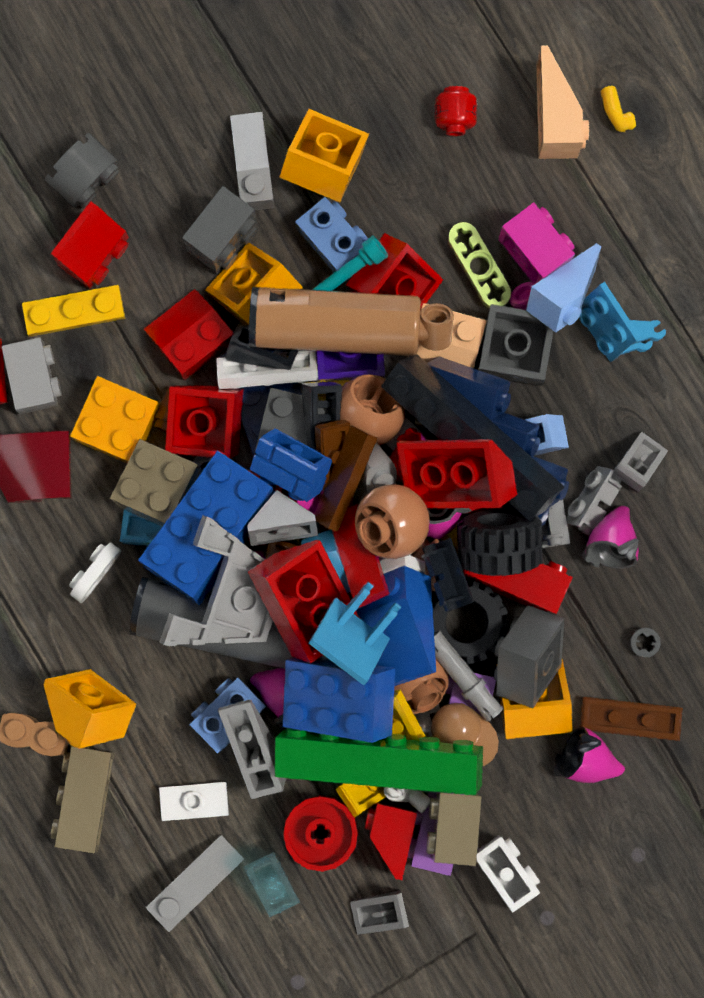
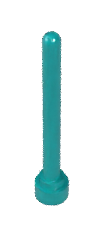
M372 235L362 243V248L358 250L359 254L312 290L333 291L367 264L371 266L374 263L377 265L388 257V253L379 240Z

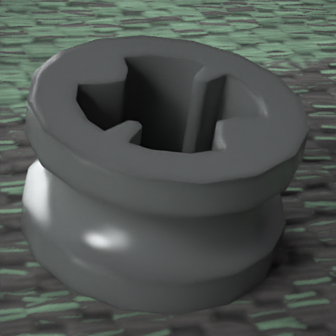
M640 628L632 634L630 647L636 655L651 657L659 651L661 645L660 637L653 629ZM640 634H643L645 637L650 635L653 637L654 643L650 644L654 647L651 651L648 652L645 648L641 650L637 648L636 642H640L637 640V637Z

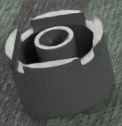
M90 133L85 135L87 141L85 144L78 140L53 166L57 171L53 178L49 174L45 177V181L73 208L80 205L85 209L89 202L96 198L95 189L102 182L107 186L119 173L116 166L119 160Z

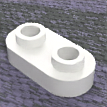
M111 542L106 547L100 544L89 559L93 563L84 573L80 570L70 582L69 586L73 589L70 595L80 603L84 602L115 563L121 550Z

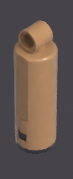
M252 287L249 315V347L415 356L418 352V342L422 347L432 351L444 350L451 345L454 314L448 306L438 303L426 305L420 311L421 300L418 296Z

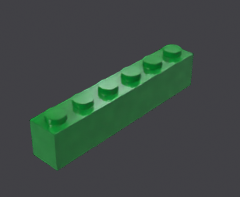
M292 728L284 729L275 737V777L465 795H476L482 787L483 746L474 745V742L470 740H455L453 743H442L436 737H422L418 741L408 740L402 734H392L389 737L370 743Z

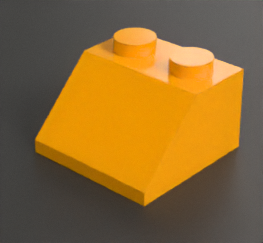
M248 243L238 253L236 260L228 270L223 269L205 291L237 320L249 325L252 287L302 289L303 287L282 263L251 243Z
M563 660L562 666L534 708L499 696L500 705L503 707L501 715L506 739L572 732V703Z
M89 669L45 679L43 685L55 729L67 739L70 745L80 749L124 738L136 703L94 671Z

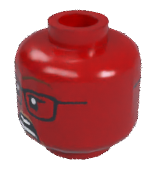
M449 86L444 88L443 92L435 99V124L439 128L446 130V135L464 136L465 130L472 129L477 124L476 96L470 93L467 87Z

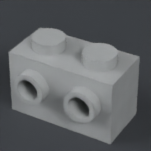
M39 337L2 346L15 410L19 414H25L58 406L57 397L62 396L58 377L52 378L50 365L55 364L51 345L45 346V342Z

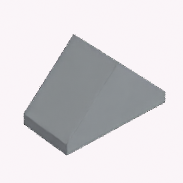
M641 432L617 464L613 473L620 476L623 482L639 492L647 484L668 450Z
M278 490L275 491L247 525L251 546L318 536L315 515Z
M401 890L350 902L357 935L409 927Z

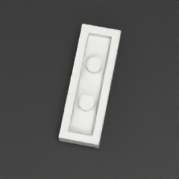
M312 350L299 351L291 370L237 363L226 360V357L217 358L219 389H237L241 387L270 386L318 380L316 351ZM281 352L280 355L286 357L288 352Z

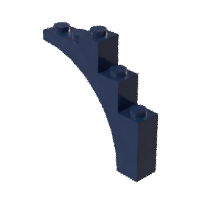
M440 356L428 362L427 364L564 486V489L548 509L538 516L542 520L543 526L547 521L549 508L558 501H562L567 494L569 482L566 481L568 469L534 457L540 444V438L537 437L540 425L504 413L511 401V394L508 393L511 382ZM510 504L511 510H516V509Z

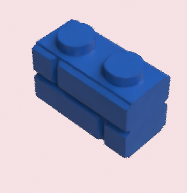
M274 428L259 439L255 451L256 455L253 457L250 470L260 475V479L265 483L278 485L288 491V495L292 499L308 502L323 490L332 459Z

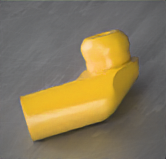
M607 86L603 88L600 93L604 109L615 129L619 132L634 129L636 127L635 116L632 112L623 114L616 87Z

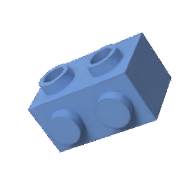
M324 197L296 220L295 226L298 232L335 273L359 254L358 250L362 248V243L368 238L357 225L353 228L344 219L347 214L338 202L330 203Z
M228 678L216 689L215 692L218 697L210 705L204 701L191 714L194 720L189 725L216 753H220L230 743L218 712L220 707L250 699L259 714L267 707L240 678H237L234 682Z

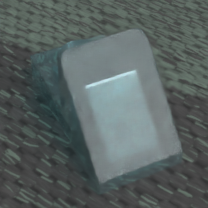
M275 852L244 866V870L269 917L300 903L284 871L280 858Z

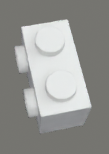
M498 835L477 850L476 862L513 913L540 894L536 887L540 881L529 865L526 868L521 866L516 858L520 855V852L512 840L508 838L504 841Z

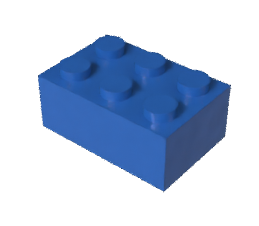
M321 656L311 664L297 658L286 660L283 727L370 743L391 736L395 668L376 665L368 682L363 685L327 657Z

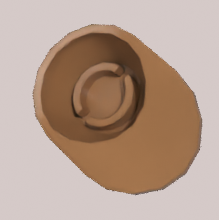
M451 703L444 705L434 715L431 723L432 737L439 738L442 743H453L455 740H470L474 742V745L483 746V766H486L494 759L498 752L499 740L497 733L491 724L486 722L474 709L462 703Z

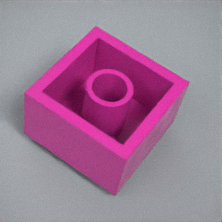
M534 202L502 226L498 240L530 281L538 283L571 261L575 255L572 251L575 247L565 233L559 235L552 226L554 220L550 213L544 207L539 209Z

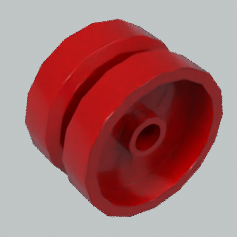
M319 795L306 798L293 808L286 819L283 836L286 849L295 862L306 869L322 872L336 869L349 859L356 847L358 829L355 818L344 803L334 797ZM319 826H324L325 830L328 831L324 839H319L315 836V830Z

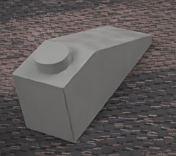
M263 112L232 115L230 118L240 199L255 210L274 208Z
M252 700L220 707L218 709L219 715L251 799L283 791L286 778L275 777V740Z
M221 835L169 884L146 909L170 932L244 858Z

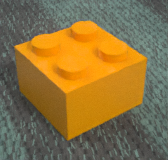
M308 109L288 149L280 178L341 202L359 164L369 133Z
M97 376L70 437L80 444L128 463L139 439L147 440L156 420L154 417L160 404L153 399Z

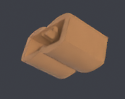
M20 713L2 715L0 723V741L2 743L17 748L30 747L37 753L46 756H61L67 752L69 743L66 738L56 731L54 722H39L29 715Z

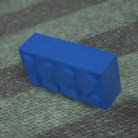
M217 450L138 561L148 571L200 605L215 585L224 558L222 554L193 545L202 515L212 518L218 525L244 544L249 537L247 525L275 493L274 489Z

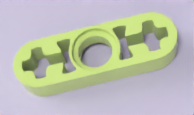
M457 223L449 232L448 243L479 298L487 308H490L491 304L506 306L511 297L510 286L476 228L470 223ZM462 231L464 235L471 234L468 242L472 250L476 246L480 248V250L470 253L466 259L463 257V254H467L468 251L466 246L462 242L458 244L455 242L458 237L457 232ZM473 259H485L489 264V270L483 275L473 273L470 269V263ZM492 274H495L497 278L492 279L491 283L496 290L502 289L504 291L501 295L502 301L498 302L495 298L489 300L487 296L490 295L491 290L487 282L482 287L478 282H484Z

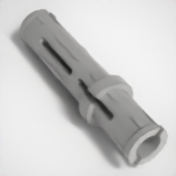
M440 630L436 631L434 635L436 659L463 691L461 693L465 700L469 699L486 722L490 721L503 710V707L485 687L486 682L483 678H478L447 641Z

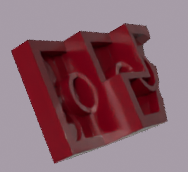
M69 431L0 435V488L8 503L42 502V499L72 498Z

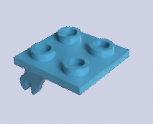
M605 282L595 288L584 299L579 319L589 329L596 340L598 349L606 355L610 362L622 354L635 350L646 352L652 347L653 341L661 340L666 334L665 329L658 333L654 331V328L661 323L658 320H629ZM651 339L649 342L645 344L642 343V341Z
M369 582L361 588L348 605L335 598L308 643L363 685L368 682L390 640L382 632L397 616V611L401 608L397 603H394L373 628L353 614L374 587Z

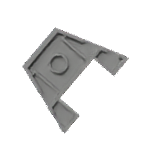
M202 515L193 545L222 554L224 558L203 621L197 622L169 613L160 643L165 646H176L179 644L205 645V643L221 642L224 644L266 642L273 620L248 574V571L265 559L249 549L234 535L227 532L212 518Z

